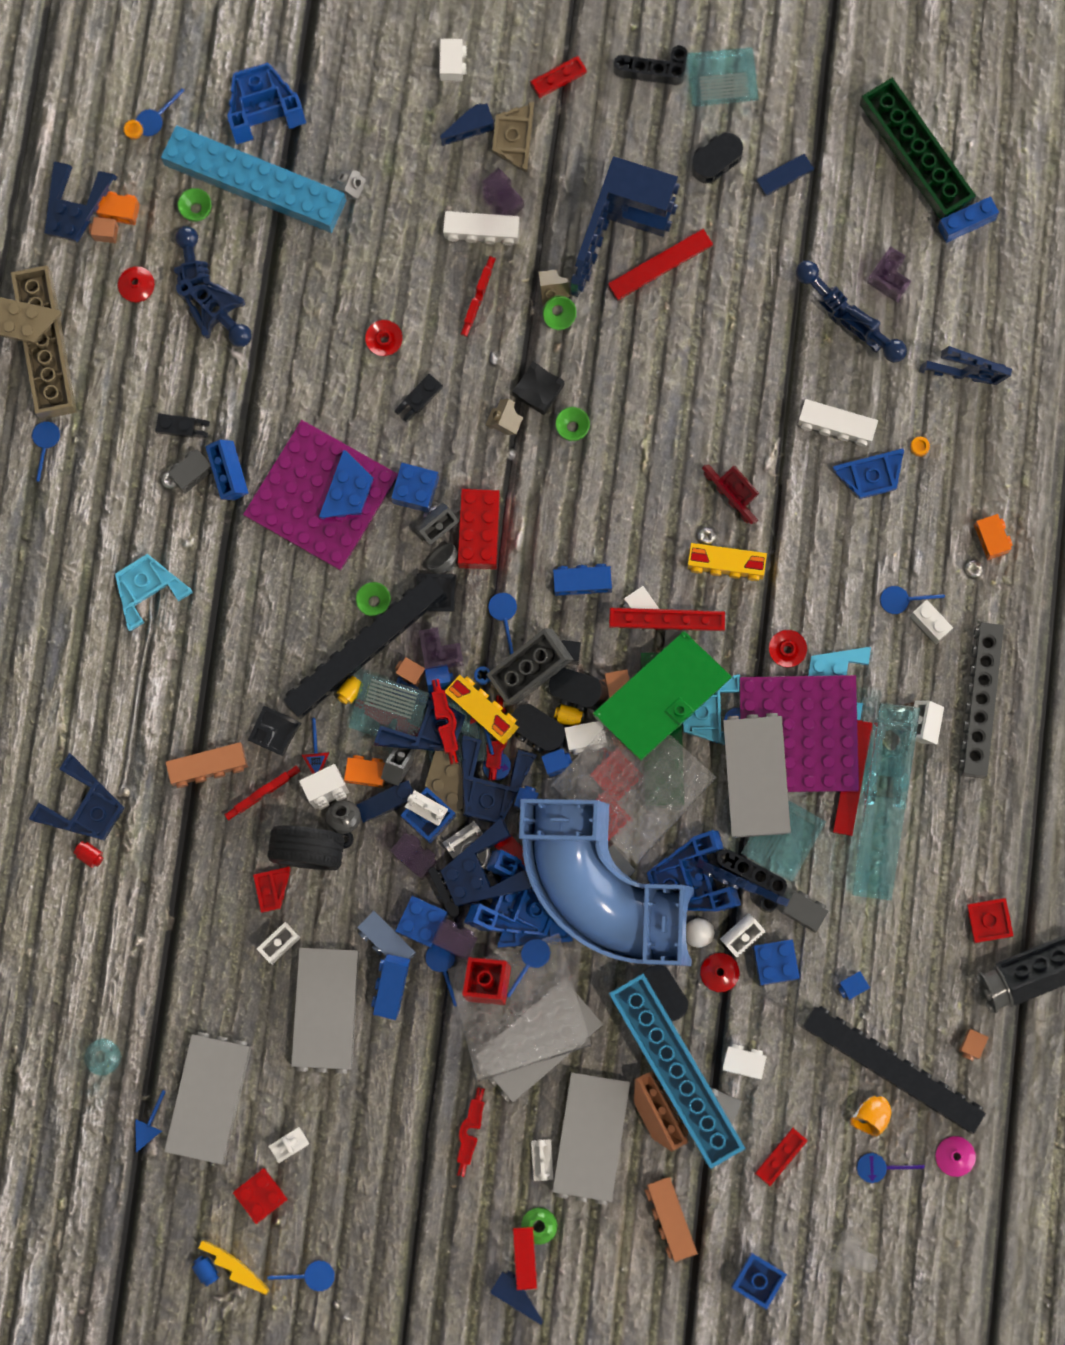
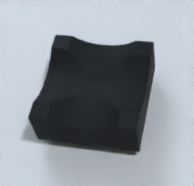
M533 361L523 378L512 391V394L523 403L545 415L564 387L565 381Z

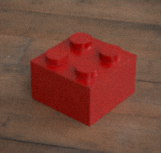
M468 957L462 996L467 1002L506 1005L511 966L507 961Z

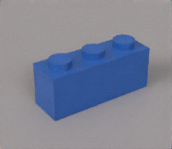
M990 196L942 218L938 229L945 242L948 243L995 221L999 211Z
M219 439L205 446L220 499L236 500L249 494L234 442Z
M596 564L595 567L578 565L576 568L568 569V566H560L553 570L555 596L612 593L611 566H606V564Z
M387 954L385 960H381L379 971L382 974L381 978H377L375 985L378 993L377 996L374 995L371 1007H374L373 1015L393 1020L397 1019L410 959Z

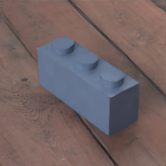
M375 911L358 926L361 930L358 934L366 942L370 939L374 944L372 948L379 955L382 953L385 956L391 954L411 960L417 954Z

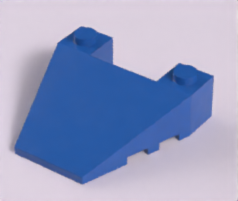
M269 63L233 73L232 94L229 101L230 109L227 117L236 145L254 140L250 126L285 116L289 129L307 124L298 95L290 89L289 85L281 79L280 75Z
M711 830L692 837L686 844L679 847L673 854L647 872L650 884L694 887V895L690 898L687 911H725L741 906L736 888L727 887L717 890L714 878L703 874V869L697 867L699 860L708 862L707 855L724 850L719 831Z
M503 850L492 851L485 868L501 876L500 882L523 870L526 871L525 866L518 857ZM532 889L493 898L490 908L482 904H472L464 923L480 931L547 936L553 918L547 913Z

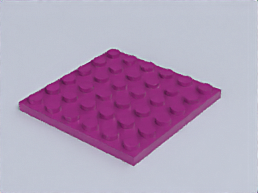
M301 420L243 515L341 571L397 480L398 473ZM343 450H346L374 478L362 514L346 515L345 517L338 518L337 516L329 517L322 520L319 518Z
M856 675L740 677L741 719H747V715H758V718L766 717V714L778 713V716H782L788 792L859 791Z

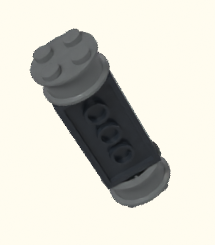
M1065 935L997 962L992 971L984 974L978 973L976 976L977 983L980 986L978 991L981 998L986 999V1005L990 1013H998V1009L1007 1005L1013 1007L1065 986Z

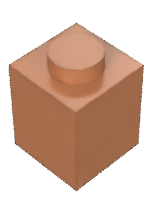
M94 217L93 223L89 225V234H91L94 241L116 243L119 225L116 219Z
M407 657L403 661L400 660L395 668L397 677L403 678V681L418 687L425 675V668Z
M968 1029L958 1052L963 1053L962 1057L970 1061L978 1060L989 1037Z

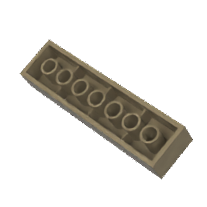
M48 265L11 272L16 301L59 310L53 275ZM57 318L51 324V328L42 335L37 344L23 342L35 414L40 420L77 413L61 320Z

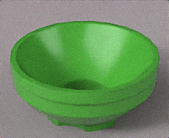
M188 189L179 197V212L188 221H202L211 212V198L202 189ZM199 204L202 206V209L199 213H193L191 207Z
M554 296L545 303L542 313L543 319L549 327L555 330H562L572 325L577 311L575 304L569 298ZM561 305L562 312L558 315L553 314V307Z
M566 408L556 418V430L567 441H578L584 438L589 431V417L580 408ZM571 422L577 423L578 430L570 432L567 429L568 424Z
M366 583L357 592V606L363 614L370 617H376L381 613L384 614L391 603L390 592L381 583ZM371 597H378L380 604L372 607L369 605V599Z
M539 1207L533 1208L524 1215L521 1228L533 1227V1223L537 1220L543 1221L545 1224L544 1231L538 1233L533 1229L534 1244H545L555 1236L557 1221L549 1210Z

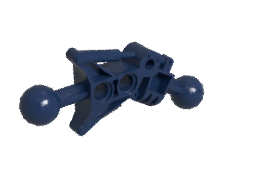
M190 226L179 228L175 235V241L180 248H183L185 263L174 268V272L178 277L176 278V291L187 302L189 311L197 323L201 334L205 339L210 338L212 328L220 322L229 331L228 337L231 344L236 347L248 345L252 338L250 328L244 324H237L228 315L234 308L245 306V300L221 285L211 282L210 275H208V263L196 261L194 247L198 243L197 231ZM207 293V297L201 300L200 296ZM194 299L201 306L202 317L196 306H193L191 300ZM215 306H219V310L213 313L212 309Z
M805 260L798 264L796 268L798 281L803 284H811L821 295L818 302L825 308L828 316L834 323L843 325L869 345L874 353L883 348L884 357L892 363L900 362L905 358L907 347L904 342L899 339H888L880 332V321L878 319L868 316L855 305H849L846 302L848 298L843 295L838 287L829 288L819 277V268L816 263Z

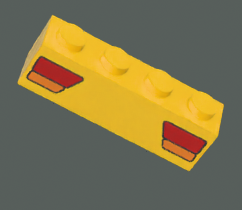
M691 543L687 569L698 574L704 571L710 572V575L713 576L726 574L734 579L748 577L750 581H759V579L763 580L767 553Z
M459 675L445 690V693L504 745L519 728L515 724L517 720L511 714L505 715L501 712L503 707L495 700L491 703L487 699L489 695L484 690L474 688L475 682L468 676L463 678Z

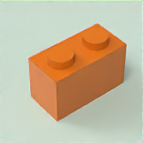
M109 191L106 197H102L98 204L99 209L96 212L99 218L116 219L118 223L136 225L140 204L135 196L130 194L122 196Z
M998 514L976 521L974 528L987 560L1008 554L1013 546L1010 536L1006 535L1004 530L1006 529L1005 522Z
M353 755V758L347 759L344 781L350 784L384 788L385 780L381 779L385 763L383 759L372 758V761L364 760L363 756Z

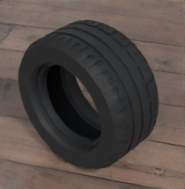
M288 825L274 826L271 830L267 854L269 861L281 865L314 870H338L341 866L345 841L341 834L322 829Z

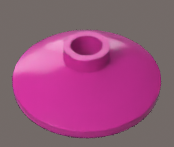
M957 1136L944 1139L938 1145L935 1155L940 1170L953 1177L963 1176L970 1172L976 1159L973 1146L966 1139ZM954 1153H959V1160H954Z

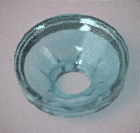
M100 1039L88 1046L84 1058L86 1066L91 1072L97 1075H108L119 1066L121 1054L115 1043L107 1039ZM98 1051H103L106 1054V1059L102 1063L97 1062L95 1059Z

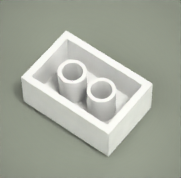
M335 764L299 781L308 801L314 809H325L329 806L330 802L334 800L337 802L347 798L346 794L350 793Z

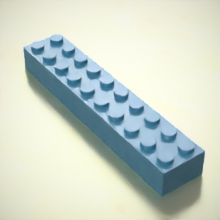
M177 125L161 156L164 166L329 233L333 232L347 202L345 193Z
M642 974L609 993L710 1169L743 1151L745 1146L646 976Z

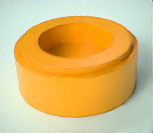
M130 120L124 125V133L130 139H138L143 134V126L137 120Z
M924 437L914 438L910 445L911 452L918 457L926 455L930 448L929 441Z

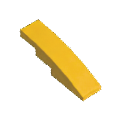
M206 1240L201 1241L199 1249L217 1256L214 1264L232 1271L230 1280L263 1294L269 1293L270 1289L239 1259Z

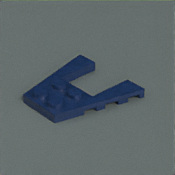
M54 161L45 234L79 242L90 224V217L93 212L96 213L99 209V202L103 196L106 197L110 190L108 187L113 180L117 179V176L112 173L98 171L87 205L61 199L73 167L69 164Z
M951 346L941 351V358L968 365L967 367L959 369L926 361L920 365L919 370L920 373L929 370L934 371V375L943 376L944 373L954 376L955 379L966 377L972 379L973 382L991 385L999 384L1009 378L1012 373V369L1004 364L989 361Z
M398 676L395 684L396 687L418 693V695L395 688L393 690L417 697V699L394 692L392 694L416 701V704L428 707L417 737L380 726L374 746L444 751L438 728L448 724V720H437L435 718L434 704L430 694L423 693L418 687L408 684L402 680L403 678ZM449 706L456 718L455 737L456 741H458L465 715Z
M463 735L461 737L463 816L496 823L499 819L504 820L537 755L521 750L516 752L509 786L475 778L473 776L481 740Z
M69 753L59 770L90 787L89 792L71 821L41 803L37 804L29 820L105 841L125 807Z
M499 819L441 870L456 906L459 907L485 899L498 898L499 896L533 889L525 870L491 887L477 854L511 837L503 819Z
M699 860L697 867L703 869V874L736 889L740 887L751 893H757L787 907L790 901L703 860Z

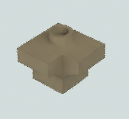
M557 270L539 272L543 307L554 296L570 297L568 278L560 277Z
M502 399L499 401L497 408L491 410L485 426L499 430L506 435H515L518 432L523 417L516 413L514 401Z

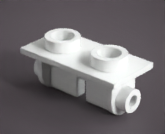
M415 790L408 797V802L405 808L437 826L440 825L448 811L444 806Z
M473 821L442 843L452 858H455L460 854L461 848L468 841H475L483 833L475 821Z
M551 1139L531 1141L534 1181L554 1180Z

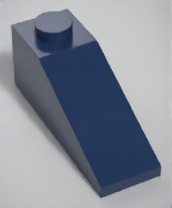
M488 103L474 105L473 108L466 111L441 134L442 146L494 131V121Z
M408 780L399 786H393L357 804L356 806L359 808L363 823L406 806L407 799L410 794H413V790Z
M509 1270L507 1273L503 1271L490 1293L542 1325L544 1320L525 1290H517L516 1274Z

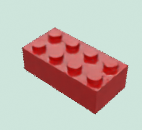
M461 489L458 548L459 568L497 570L500 490Z

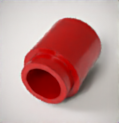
M81 841L74 850L76 858L91 868L98 867L104 859L102 857L103 852L88 842Z

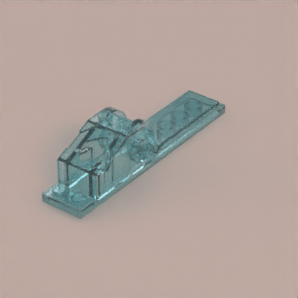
M880 702L878 719H874L863 779L865 807L852 890L853 896L892 900L920 713L919 707ZM887 730H893L900 738L899 744L892 751L887 750L882 745ZM878 775L893 777L892 797L876 795Z

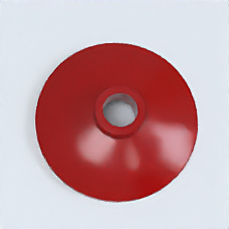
M143 267L128 268L118 279V290L121 296L129 302L138 303L145 301L152 295L155 288L152 274ZM138 280V283L133 285L132 281Z
M379 320L367 329L365 341L372 353L378 356H389L399 350L403 336L397 324L389 320ZM387 338L388 341L386 343L381 342V339Z
M782 630L772 637L769 643V654L777 665L785 668L795 667L805 659L807 643L800 633L794 630ZM789 647L791 649V652L786 653L784 651V648Z
M715 953L707 957L702 963L700 970L702 982L708 989L714 992H726L736 985L740 974L737 962L731 956L724 953ZM717 969H723L724 974L722 976L717 975Z

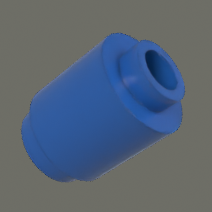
M201 1256L193 1261L194 1266L192 1269L201 1284L204 1283L205 1287L219 1279L218 1271L209 1256L206 1258Z

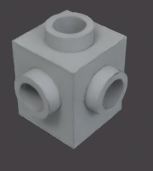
M354 169L341 171L334 189L345 193L347 200L358 199L363 191L366 179L360 176V173Z

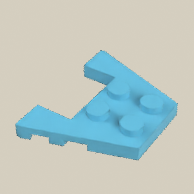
M148 554L115 573L126 625L130 632L144 623L135 606L166 586L170 587L178 601L193 593L191 588L186 586Z
M871 647L811 656L808 676L847 675L848 663L868 666ZM857 702V720L861 719L863 703Z
M740 674L734 675L683 723V733L725 745L724 732L721 731L720 693H740Z

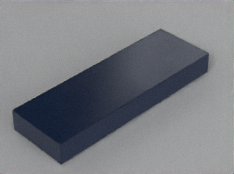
M804 153L756 179V182L766 197L812 172L814 168Z

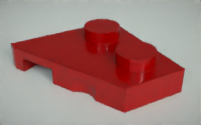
M290 866L253 875L261 913L281 909L291 872Z

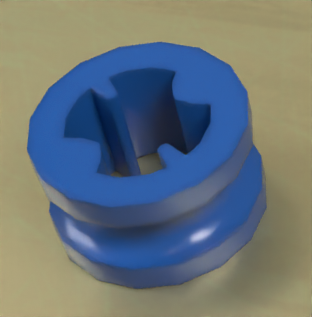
M484 666L479 667L474 673L475 680L478 684L486 685L490 682V679L487 675L486 680L483 678L478 679L480 677L478 673L481 671L482 673H489L490 670Z

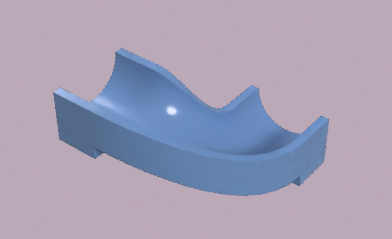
M521 799L519 839L523 840V857L526 872L538 900L563 930L588 948L617 960L649 965L692 966V958L688 954L686 943V917L690 898L694 895V887L686 885L642 884L624 874L616 866L608 850L609 804L599 800Z

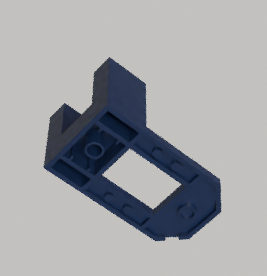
M613 156L575 266L578 268L571 280L572 296L579 297L580 293L584 292L586 281H590L592 264L595 265L598 258L596 251L603 244L604 237H602L604 230L607 231L610 220L664 237L666 231H670L672 221H670L671 215H675L678 204H675L676 197L673 196L674 194L677 195L679 191L678 176Z

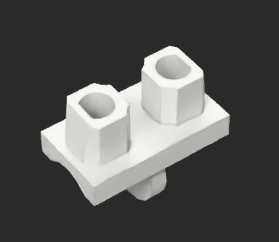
M298 1127L269 1145V1148L277 1162L280 1163L308 1146L309 1142L301 1128Z

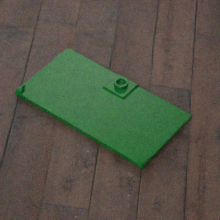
M683 631L592 714L631 753L642 761L724 686L732 676Z

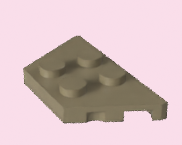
M530 102L527 106L519 109L516 107L509 112L497 114L495 118L492 153L525 172L528 170L534 102Z
M0 297V337L37 344L42 335L51 328V324L62 316V312L56 309Z
M435 751L425 787H428L454 812L463 809L462 767L455 763L450 765L449 755L445 754L444 751Z

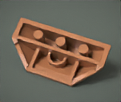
M650 1071L636 1078L634 1104L651 1138L671 1152L687 1144L688 1129L655 1073Z

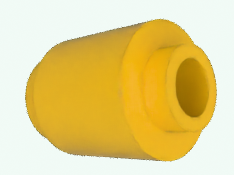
M351 676L350 679L347 678L336 692L338 695L337 699L345 705L347 703L352 704L362 692L364 684L354 676Z
M561 704L560 707H556L554 718L560 724L568 726L580 725L583 711Z

